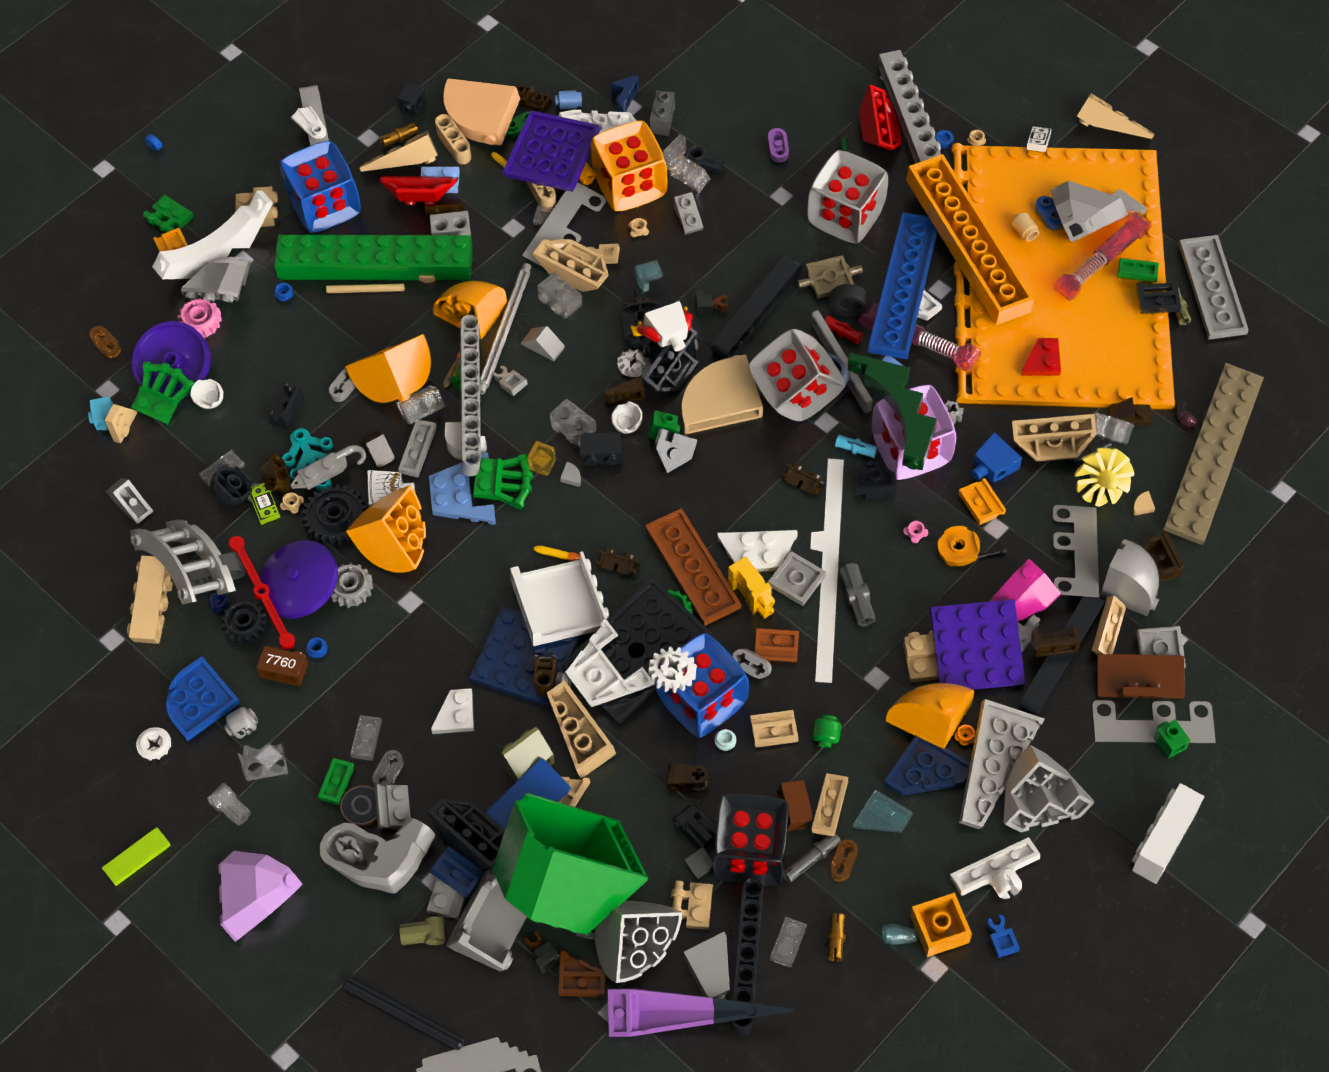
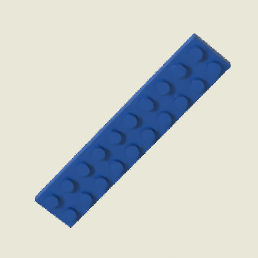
M902 212L868 353L908 359L938 233L929 216Z

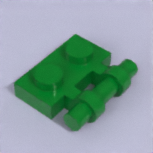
M163 195L152 206V210L155 213L148 211L143 213V217L147 219V222L158 226L163 233L174 230V226L182 229L194 217L190 210L166 195Z

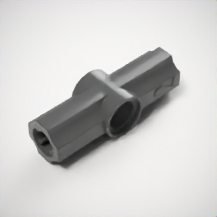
M846 564L840 568V573L845 585L848 605L852 606L857 624L868 626L875 622L876 619L870 603L869 588L863 582L858 564Z

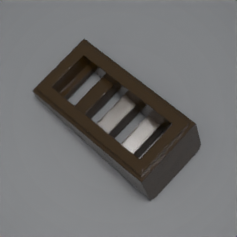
M642 376L605 390V405L645 399Z

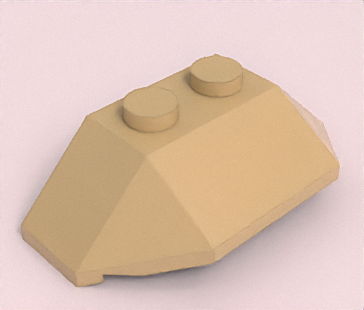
M571 239L543 240L533 252V256L551 276L581 292L598 289L608 277L604 257Z
M1095 414L1012 421L1014 442L1036 462L1078 458L1097 434Z

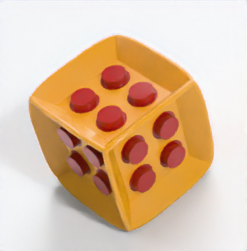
M644 121L626 123L603 131L592 138V166L596 173L597 182L608 204L614 211L629 210L657 200L665 195L667 191L666 163L658 142Z

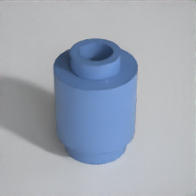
M576 90L558 91V95H555V106H559V110L582 107L581 92H576Z

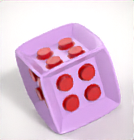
M931 385L910 388V390L923 393V402L919 414L937 418L936 430L923 470H912L902 465L905 448L904 432L898 416L889 403L882 399L876 403L873 409L872 432L874 440L887 468L894 472L896 480L908 479L940 468L950 462L954 455L956 445L955 428L942 399Z

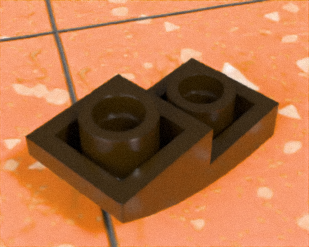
M516 85L520 96L519 105L534 111L546 112L553 101L550 94L535 92L532 86Z

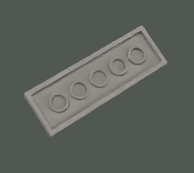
M1218 235L1180 240V251L1208 340L1246 335L1249 329Z

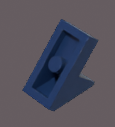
M634 75L611 83V94L616 97L617 112H626L639 89L638 76Z

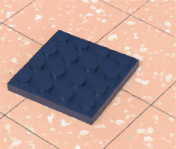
M502 607L472 671L470 682L550 708L551 703L548 696H539L535 691V654H539L540 657H553V655H557V673H564L565 669L561 665L573 655L581 635L533 646L522 613Z

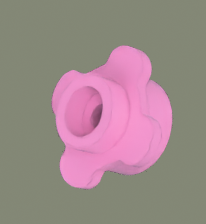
M919 521L911 522L903 530V533L911 538L912 543H918L922 537L928 536V530Z

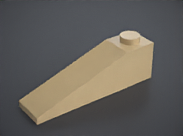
M1092 93L1077 115L1080 118L1079 122L1086 126L1090 124L1095 127L1150 139L1154 136L1153 132L1136 121H1129L1128 117L1117 110L1114 112L1110 104Z

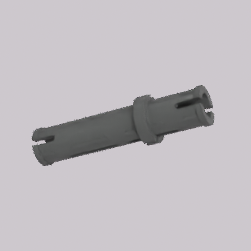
M837 834L834 836L827 835L819 843H814L807 853L783 870L784 879L791 883L815 862L824 859L830 850L841 843Z

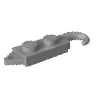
M351 445L336 453H331L297 471L298 475L292 482L291 488H307L310 490L342 473L347 467L346 456L358 452L361 458L357 461V464L360 465L366 459V452L358 445Z

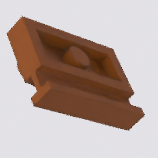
M757 628L755 653L767 661L797 663L799 631Z

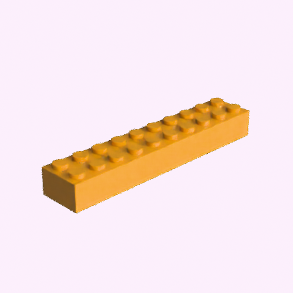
M942 154L910 165L908 167L907 183L995 325L1031 313L1034 297L944 155Z

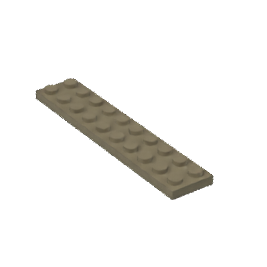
M1225 363L1165 523L1164 531L1200 545L1204 544L1264 377Z

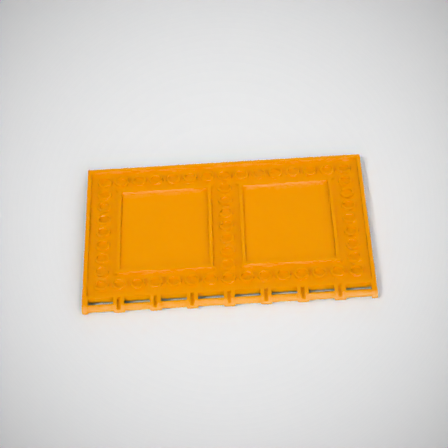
M960 143L953 144V171L962 185H967L968 195L1034 297L1031 313L995 325L970 283L969 295L964 294V278L966 276L958 263H954V276H956L954 304L957 309L955 340L957 341V346H962L961 355L956 360V373L958 374L956 401L962 404L1110 408L1133 397L1134 405H1150L1151 409H1174L1175 400L1168 312L1140 314L1138 296L1136 294V283H1166L1156 150L1047 148L1046 152L1028 150L1027 147L963 146ZM961 155H966L967 171L961 169ZM1071 181L1111 195L1120 188L1144 205L1147 211L1145 214L1129 212L1128 216L1075 242H1071L1063 226L1058 230H1051L1045 226L1035 210L1036 200L1041 196H1049L1053 199L1051 189ZM1018 213H1028L1038 226L1039 235L1030 242L1023 240L1013 228L1012 222L1015 215ZM1096 251H1102L1107 256L1108 262L1080 287L1073 286L1069 281V275ZM1097 254V256H1099L1103 260V262H1105L1103 257ZM1119 258L1159 263L1157 283L1117 278ZM1071 276L1073 282H1074L1076 285H1079L1078 283H1076V282L1074 281L1073 276ZM965 310H970V328L965 327ZM1038 338H1058L1061 363L1060 376L1021 375L1022 369ZM965 342H970L971 361H967L965 357ZM966 375H971L972 394L966 393Z

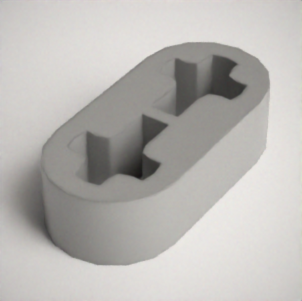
M346 368L329 387L330 397L335 402L344 401L356 387L351 378L346 379V377H350Z
M738 649L733 653L732 657L751 676L761 679L769 676L771 673L770 662L749 649ZM746 654L745 659L750 661V663L746 661L741 663L739 655ZM754 664H763V669L765 670V672H761L759 674V669L755 667Z

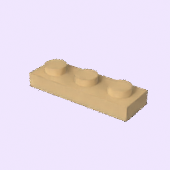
M1114 595L1107 596L1092 647V651L1096 655L1113 654L1126 610V606Z
M826 773L812 825V833L828 836L835 835L848 785V777Z

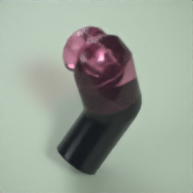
M1185 401L1177 402V421L1184 426L1195 427L1197 419L1187 412V403Z

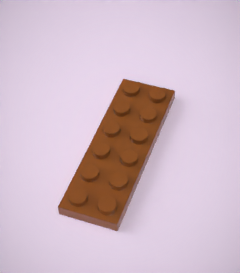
M682 508L645 525L647 533L704 626L741 609L740 601Z

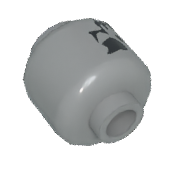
M240 707L226 716L227 724L224 727L230 736L234 735L236 738L242 739L256 730L258 718L251 708Z

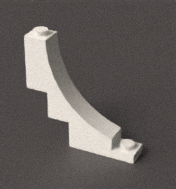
M256 191L250 205L240 206L234 215L220 228L186 247L159 252L152 267L162 279H191L208 262L227 258L232 248H250L273 202L263 191Z

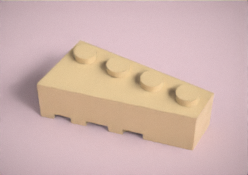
M141 556V561L137 563L138 580L134 583L133 592L135 600L130 607L132 620L128 624L127 634L134 642L159 644L165 620L162 611H166L169 603L166 593L172 590L173 583L171 582L170 574L156 557Z
M565 680L547 692L580 779H582L616 755L614 747Z

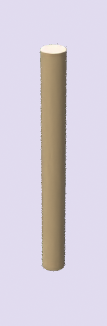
M404 284L326 286L327 293L405 291Z

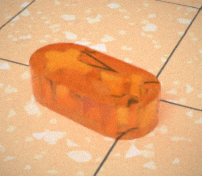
M96 326L90 330L91 341L106 357L113 358L120 353L121 348L117 339L106 328Z
M845 839L838 845L830 870L834 880L842 882L849 878L858 853V846L855 841ZM847 846L851 847L852 852H849L848 857L845 858L844 849H846ZM841 863H844L845 872L838 874L837 869L840 868Z

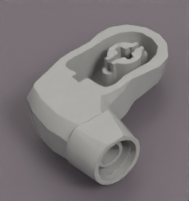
M409 818L394 834V838L389 841L370 834L353 823H342L331 828L324 835L320 843V856L326 864L359 886L396 893L406 885L417 871L435 838V834L427 825L414 818Z

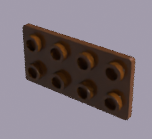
M1098 654L1097 696L1183 699L1185 697L1184 656Z

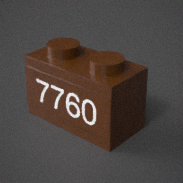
M264 646L257 665V671L260 678L301 686L308 661L305 654L300 651L293 650L291 652L283 650L278 646Z

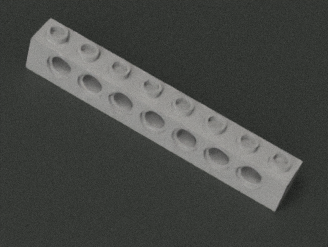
M901 50L879 54L878 68L897 113L915 164L941 155L940 143L935 139L933 126L930 127L929 115L924 111L922 98L919 99L918 87L913 83V74L907 68L906 57H903Z

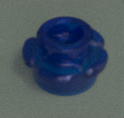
M214 593L209 600V606L212 607V611L220 612L226 610L229 607V597L225 594L218 595Z

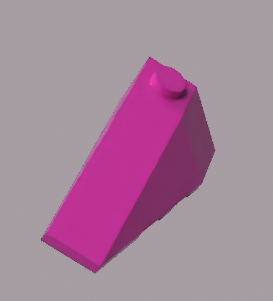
M1028 559L989 602L1015 599L1017 621L1027 619L1028 616L1048 608L1061 593L1047 575Z

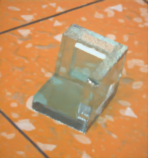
M657 260L635 266V278L643 292L649 291V281L663 277Z

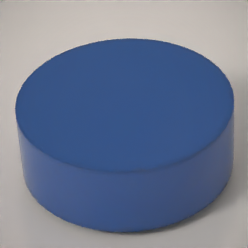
M941 130L936 133L935 139L939 141L941 149H948L953 145L954 136L950 131Z
M150 133L144 138L145 143L154 151H159L163 147L161 141Z

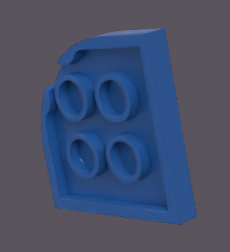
M201 656L179 672L169 686L166 708L173 725L188 742L240 704V701Z

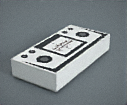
M1032 127L1027 149L1046 152L1051 129Z

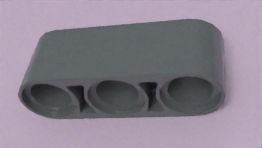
M236 552L218 556L222 565H227L232 580L239 579L245 575L244 567ZM202 559L186 562L185 564L200 561ZM207 568L186 573L192 587L213 581Z

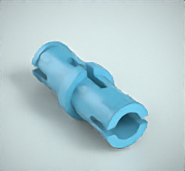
M840 434L835 444V447L852 451V454L856 455L859 453L875 458L878 446L861 442L859 438L855 440Z

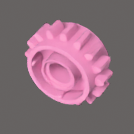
M201 298L191 300L187 304L185 303L183 309L179 310L181 315L177 317L179 322L192 326L203 337L214 334L215 330L220 327L219 322L222 321L221 313L216 303L211 304L210 301Z

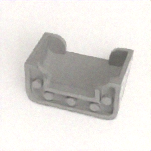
M493 868L491 870L487 869L480 879L446 946L493 969L503 971L504 969L507 970L513 961L510 948L527 916L505 900Z

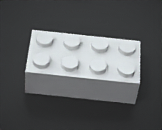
M1181 783L1176 790L1171 789L1165 804L1160 808L1154 823L1149 827L1146 837L1135 852L1136 854L1132 860L1135 863L1133 872L1157 884L1203 801V795Z

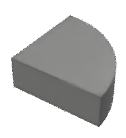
M567 462L560 478L561 482L580 487L581 476L578 468L572 463Z

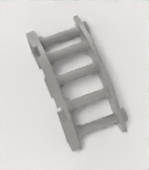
M172 520L166 522L167 528L152 532L145 529L130 530L131 543L135 551H146L163 564L174 581L182 604L195 602L196 594L215 589L218 595L236 591L227 565H222L218 557L221 555L220 551L209 536L198 526L189 525L185 520ZM176 541L186 545L170 548L167 543ZM195 551L202 559L182 565L176 555ZM207 568L213 581L192 587L186 573Z

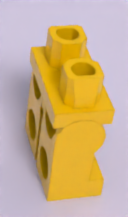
M745 556L729 566L728 584L733 591L738 588L742 593L746 604L750 607L751 613L754 615L758 612L763 619L773 614L774 609L772 606L775 600L771 596L772 587L769 583L765 584L763 577L749 559Z

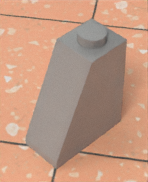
M722 932L684 951V961L704 997L727 1000V997L730 996L727 939L725 932Z

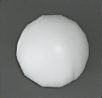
M212 379L197 380L191 387L190 396L199 407L212 409L221 404L224 391L221 385Z
M630 401L623 405H618L611 415L614 428L624 434L636 431L642 423L640 407Z

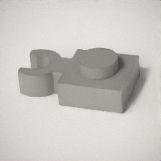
M500 366L501 374L493 372L495 381L499 382L500 387L513 396L528 384L526 378L516 371L512 370L508 373L505 366Z

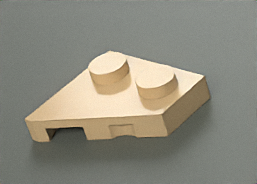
M115 404L112 405L105 418V422L114 442L121 444L124 437H127L137 411Z

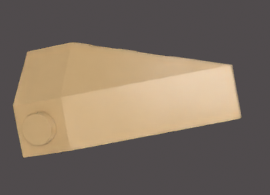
M425 131L405 141L406 143H404L403 147L396 146L387 152L388 154H381L360 165V170H377L421 164L423 162L429 164L436 160L435 156L438 153L428 131Z

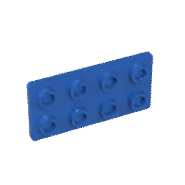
M541 758L486 814L505 830L515 801L521 800L525 794L530 793L559 802L572 788Z

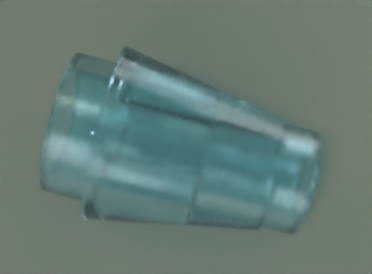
M889 923V925L883 926L882 940L883 943L889 946L916 942L917 930Z

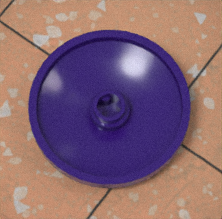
M177 321L164 322L150 328L139 339L132 356V370L136 381L142 386L144 375L143 363L145 361H150L152 364H163L165 362L174 369H181L182 373L195 383L197 380H205L211 364V353L205 338L192 326ZM152 371L150 388H152L159 372ZM168 374L159 390L162 394L171 379V376ZM179 381L171 395V398L183 388V385Z
M302 540L292 542L277 550L265 563L259 578L263 584L269 587V598L279 617L295 619L315 612L330 598L338 580V566L334 556L322 544ZM260 590L258 593L263 594L265 591Z

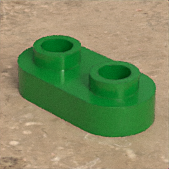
M529 112L512 118L505 135L506 137L512 139L519 137Z

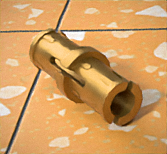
M415 123L400 129L395 128L393 132L380 136V142L384 144V148L397 142L401 143L404 139L418 134V129Z
M834 913L830 917L831 928L830 933H828V940L830 941L828 960L834 961L836 952L837 962L843 960V942L846 938L844 934L845 915L839 913L837 923V913Z

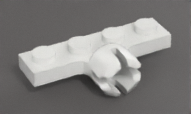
M1028 837L950 874V879L961 896L989 884L1000 898L1009 899L1010 896L1007 891H1010L1015 896L1022 889V881L1015 871L1039 860L1040 853Z

